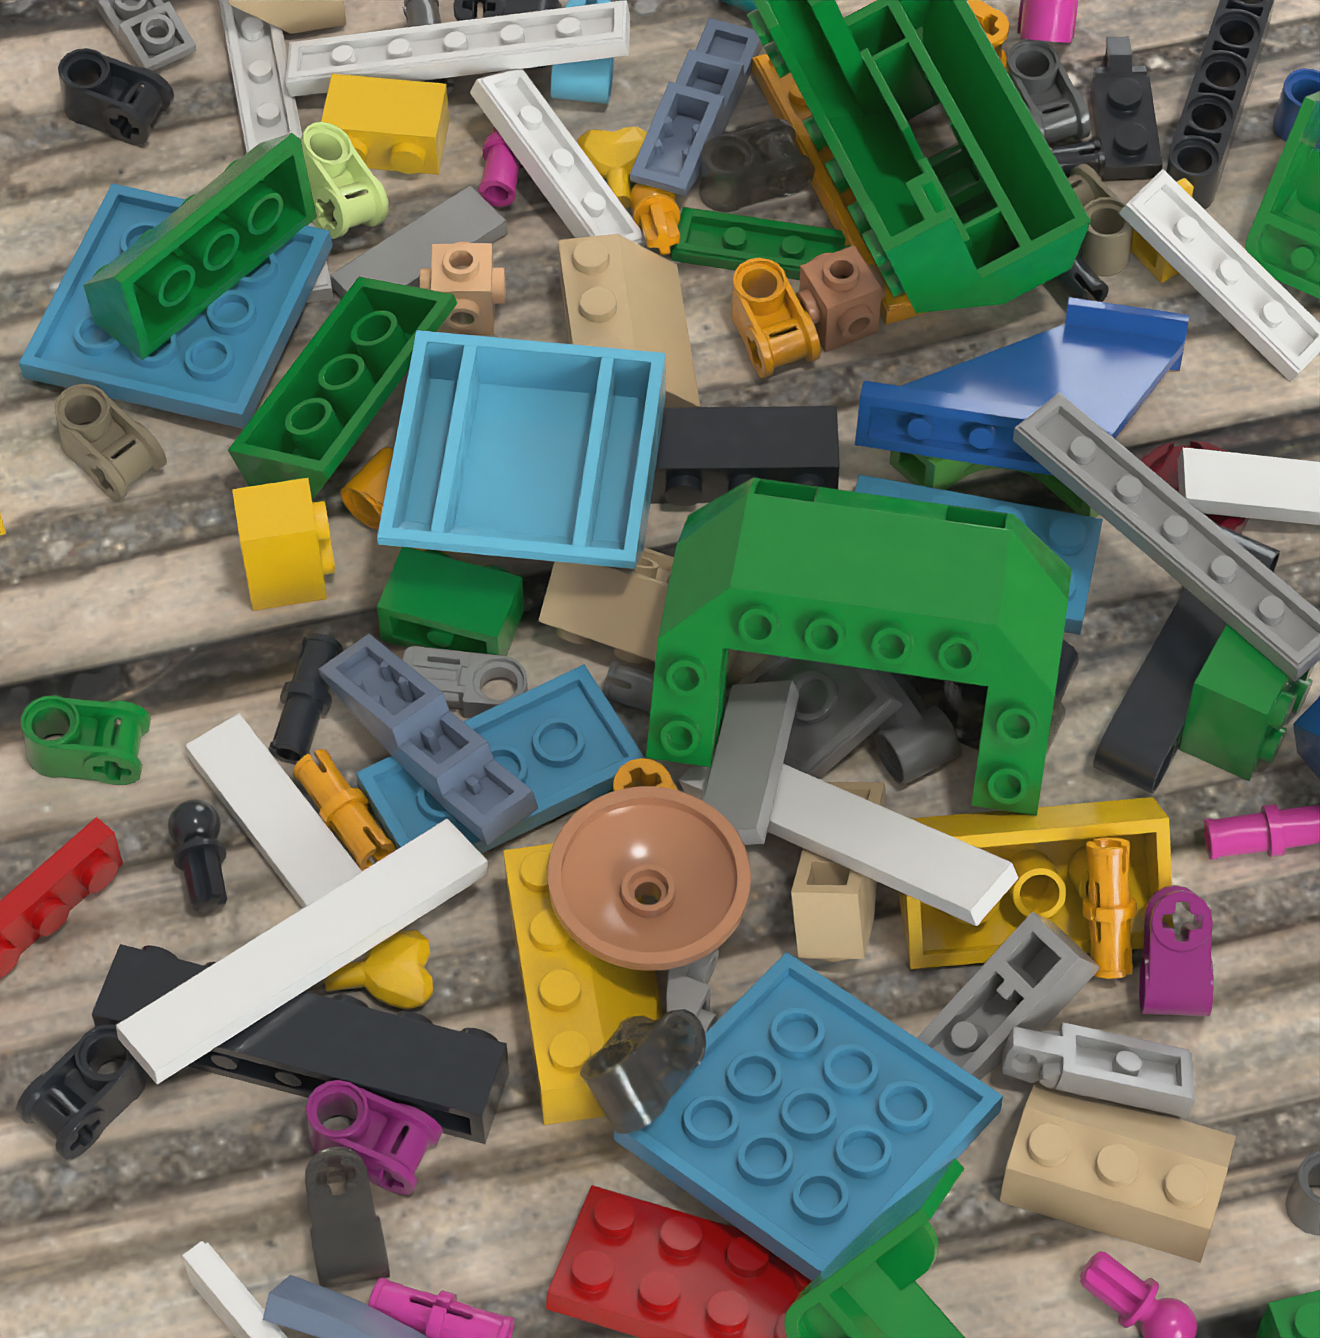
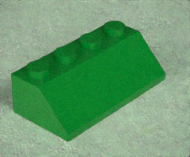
M290 133L259 143L242 158L229 164L221 175L201 191L189 196L181 207L155 228L144 232L135 244L110 264L98 269L93 277L83 285L94 323L144 360L217 298L237 284L240 279L248 275L273 252H276L293 238L303 227L315 220L317 215L301 139Z
M359 276L229 447L228 452L248 486L308 478L311 498L313 500L408 372L416 330L437 332L458 303L454 294Z

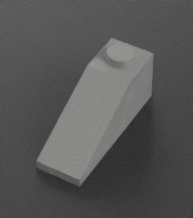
M1032 912L922 1031L917 1039L981 1080L1002 1062V1051L1013 1026L1039 1031L1059 1014L1101 967L1054 922Z

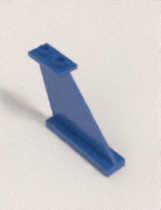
M1069 297L1066 320L1063 325L902 386L863 381L855 445L1053 475L1013 441L1014 428L1060 392L1115 439L1168 370L1180 371L1189 315Z

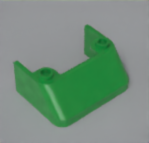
M1319 91L1304 98L1247 236L1246 251L1274 279L1320 299V150L1315 148L1320 137Z
M956 1158L881 1213L798 1295L785 1316L784 1326L787 1338H965L915 1281L930 1269L938 1255L939 1242L937 1234L928 1221L932 1218L965 1169Z

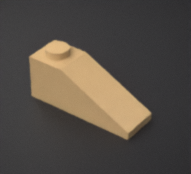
M827 782L885 807V782ZM803 848L791 890L798 958L823 959L830 962L865 959L874 921L877 881Z

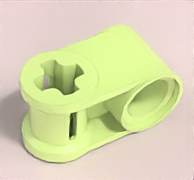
M315 122L307 126L300 139L317 218L313 220L316 228L329 230L331 239L344 236L349 228L360 224L368 227L382 224L389 212V201L382 183L373 176L359 156L346 133L337 126L326 122Z

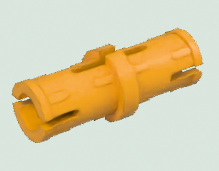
M318 749L314 751V756L319 761L318 766L308 753L294 766L293 776L302 784L319 808L320 818L332 833L338 835L361 871L373 865L369 860L370 856L377 863L396 850L395 845L386 837L369 813L367 805L369 800L362 790L352 788L332 761L331 755L327 750Z
M1122 838L1093 839V842L1088 841L1086 844L1089 886L1088 898L1083 900V916L1089 919L1090 958L1101 967L1094 974L1095 977L1105 979L1126 977V974L1131 975L1133 973L1130 930L1131 919L1137 914L1136 899L1130 896V842Z

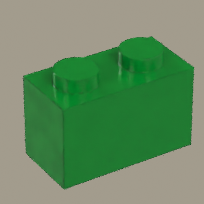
M401 547L377 605L381 641L404 647L417 646L507 656L524 613L522 577L513 575L499 566H479L452 559L447 554L438 550L427 549L421 551L414 548Z

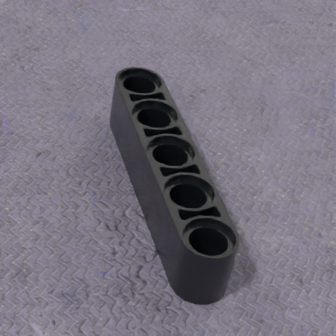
M1220 0L1169 150L1166 172L1176 182L1186 178L1194 187L1192 198L1204 210L1210 207L1215 198L1268 35L1275 0Z
M1220 527L1274 573L1280 556L1279 550L1226 527ZM1186 588L1109 723L1093 761L1094 768L1152 794L1157 790L1179 750L1194 682L1227 624Z

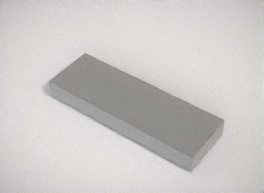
M468 186L330 274L331 286L342 298L359 276L420 288V269L431 268L432 244H453L456 242L493 243L507 234V221L474 188Z
M792 680L732 685L703 801L714 807L732 824L744 845L764 844L799 698V693Z

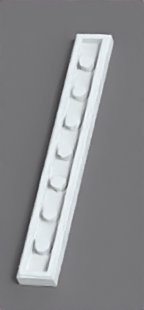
M219 0L246 154L259 143L290 133L301 138L302 131L295 96L290 97L285 84L288 58L282 29L229 5L228 0ZM313 221L307 225L316 228ZM325 261L306 303L333 299L327 261Z

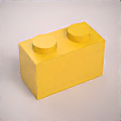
M331 74L321 122L330 123L342 129L369 169L399 171L405 174L423 173L439 175L449 126L447 87L443 83Z
M308 478L232 489L253 611L326 600L324 575L336 573L325 501L312 503Z

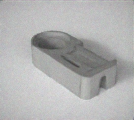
M417 646L408 647L404 651L403 661L443 692L448 708L463 709L464 718H472L528 691L525 669L518 661L507 656ZM496 677L508 678L517 686L516 691L510 697L502 700L487 697L481 689L488 680Z

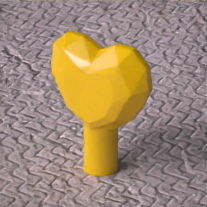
M638 126L623 127L614 132L602 129L587 130L577 139V144L599 174L606 179L607 185L624 208H629L631 201L629 177L647 132Z
M399 930L371 948L362 961L349 962L324 978L326 992L365 987L375 999L393 1007L408 1010L423 1006L434 994L432 976L425 968L430 957L429 939L417 930Z

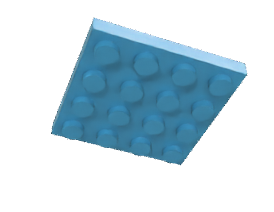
M112 183L19 361L23 378L65 388L78 384L95 385L112 399L244 429L257 408L333 247L330 231L311 226L303 227L276 252H273L259 266L240 279L237 284L227 290L198 316L142 360L94 323L83 285L93 277L98 269L110 264L135 244L144 232L155 228L181 207L186 199Z
M786 952L614 1124V1140L813 1281L881 1213L951 1160L957 1159L1000 1113L1003 1095Z

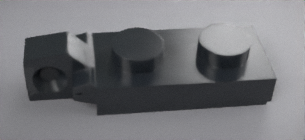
M1129 36L1106 37V53L1103 56L1104 67H1095L1093 69L1090 91L1096 139L1099 140L1102 146L1098 152H1104L1105 171L1101 176L1102 180L1154 178L1162 170L1163 164L1150 76H1147L1145 66H1132V50Z

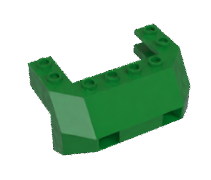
M753 0L757 9L748 13L747 16L779 78L788 74L792 75L812 114L810 117L802 120L817 151L819 152L827 147L830 148L834 158L824 164L840 195L850 189L853 192L857 201L848 205L847 208L894 298L905 292L916 313L1001 305L1072 268L1091 220L967 0H876L844 18L835 0ZM937 105L957 143L927 158L924 157L907 121Z
M752 478L689 514L676 545L657 640L646 758L711 767L714 745L718 743L722 727L730 649L988 686L971 806L1037 815L1059 671L1072 568L1014 514Z

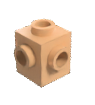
M456 242L453 244H432L431 268L420 269V288L454 294L458 302L437 332L464 335H494L495 304H505L506 279L505 267L494 268L492 243Z

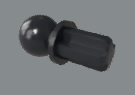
M190 799L178 804L173 809L168 820V831L174 843L179 846L173 854L174 864L178 869L184 871L189 902L196 912L207 913L210 910L221 909L226 904L227 895L221 863L226 859L227 854L225 845L216 840L220 832L221 823L215 808L203 800Z

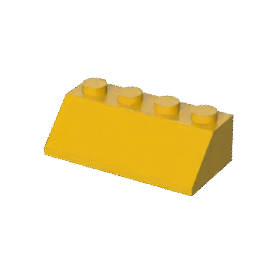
M1154 797L1038 807L1037 815L999 810L910 818L1012 862L1018 879L977 926L898 891L909 966L911 969L986 963L1032 912L1054 922L1085 953H1090L1089 919L1083 916V900L1088 898L1089 886L1086 844L1088 841L1093 842V839L1105 837L1122 838L1130 842V896L1136 899L1137 914L1131 919V948H1144V913L1146 904L1154 892L1165 886L1172 885L1169 817ZM1173 913L1163 914L1162 922L1167 923L1174 930Z
M554 843L503 850L507 895L544 1125L624 1114L672 1067L655 970L644 971L620 967L592 955L577 944L558 921L548 892V863ZM642 896L638 897L636 900L643 904Z

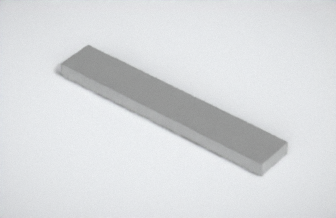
M1060 392L1014 428L1013 441L1292 680L1296 681L1320 660V612Z

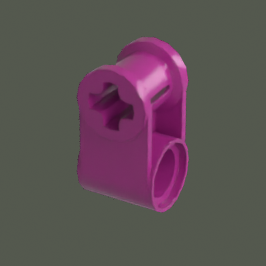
M1178 885L1165 886L1153 893L1146 904L1144 913V948L1139 973L1141 1014L1210 1016L1214 991L1213 962L1211 958L1213 924L1211 910L1202 898L1187 887ZM1176 902H1182L1183 907L1191 914H1194L1193 922L1182 923L1180 934H1175L1174 930L1167 923L1162 922L1163 914L1175 912Z
M335 1080L318 1086L309 1096L306 1105L309 1141L316 1156L325 1162L332 1163L365 1177L375 1185L396 1194H412L418 1183L414 1175L428 1146L436 1145L443 1133L437 1121L425 1112L406 1104L392 1102L359 1088L351 1082ZM334 1115H345L355 1120L351 1126L337 1131L322 1125L326 1119Z

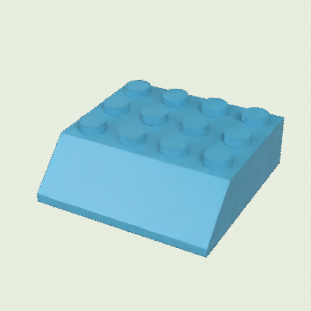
M416 330L377 535L378 545L636 569L644 551L666 399L665 353Z

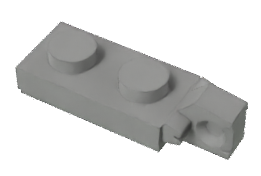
M1062 1022L1059 1031L1039 1032L1013 1026L1002 1051L1003 1074L1029 1083L1039 1081L1040 1084L1050 1089L1055 1087V1090L1188 1118L1195 1103L1192 1053L1189 1049Z

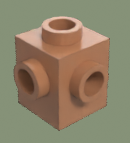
M855 245L835 253L821 254L800 266L799 292L795 294L802 308L811 317L820 345L825 353L879 331L881 299L886 294L884 281L875 265H867Z

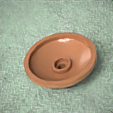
M640 786L625 788L594 799L579 809L566 822L557 835L549 856V898L554 913L564 930L577 944L592 955L608 963L629 969L644 971L673 969L693 963L709 955L719 948L737 928L746 910L750 893L751 870L748 854L732 824L714 807L690 794L664 787ZM642 895H651L657 898L658 902L653 905H645L639 903L636 899Z

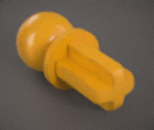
M636 183L631 190L630 201L633 220L643 232L647 247L657 248L659 255L671 253L670 246L678 244L681 238L678 229L680 211L675 201V194Z

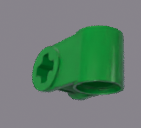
M43 696L32 701L25 708L21 716V729L27 758L32 769L40 775L50 778L64 777L96 780L111 785H128L140 779L143 766L138 758L141 736L149 732L151 723L150 714L141 706L120 700L102 702L62 698L59 696ZM50 734H63L62 737L56 740L43 739Z

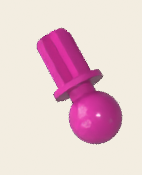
M1102 1251L1093 1255L1083 1267L1079 1275L1082 1287L1119 1314L1118 1323L1124 1328H1129L1139 1321L1141 1322L1140 1327L1143 1338L1196 1337L1197 1320L1192 1309L1183 1301L1175 1298H1161L1157 1300L1155 1296L1158 1292L1159 1283L1153 1278H1148L1145 1281L1141 1280L1109 1254Z

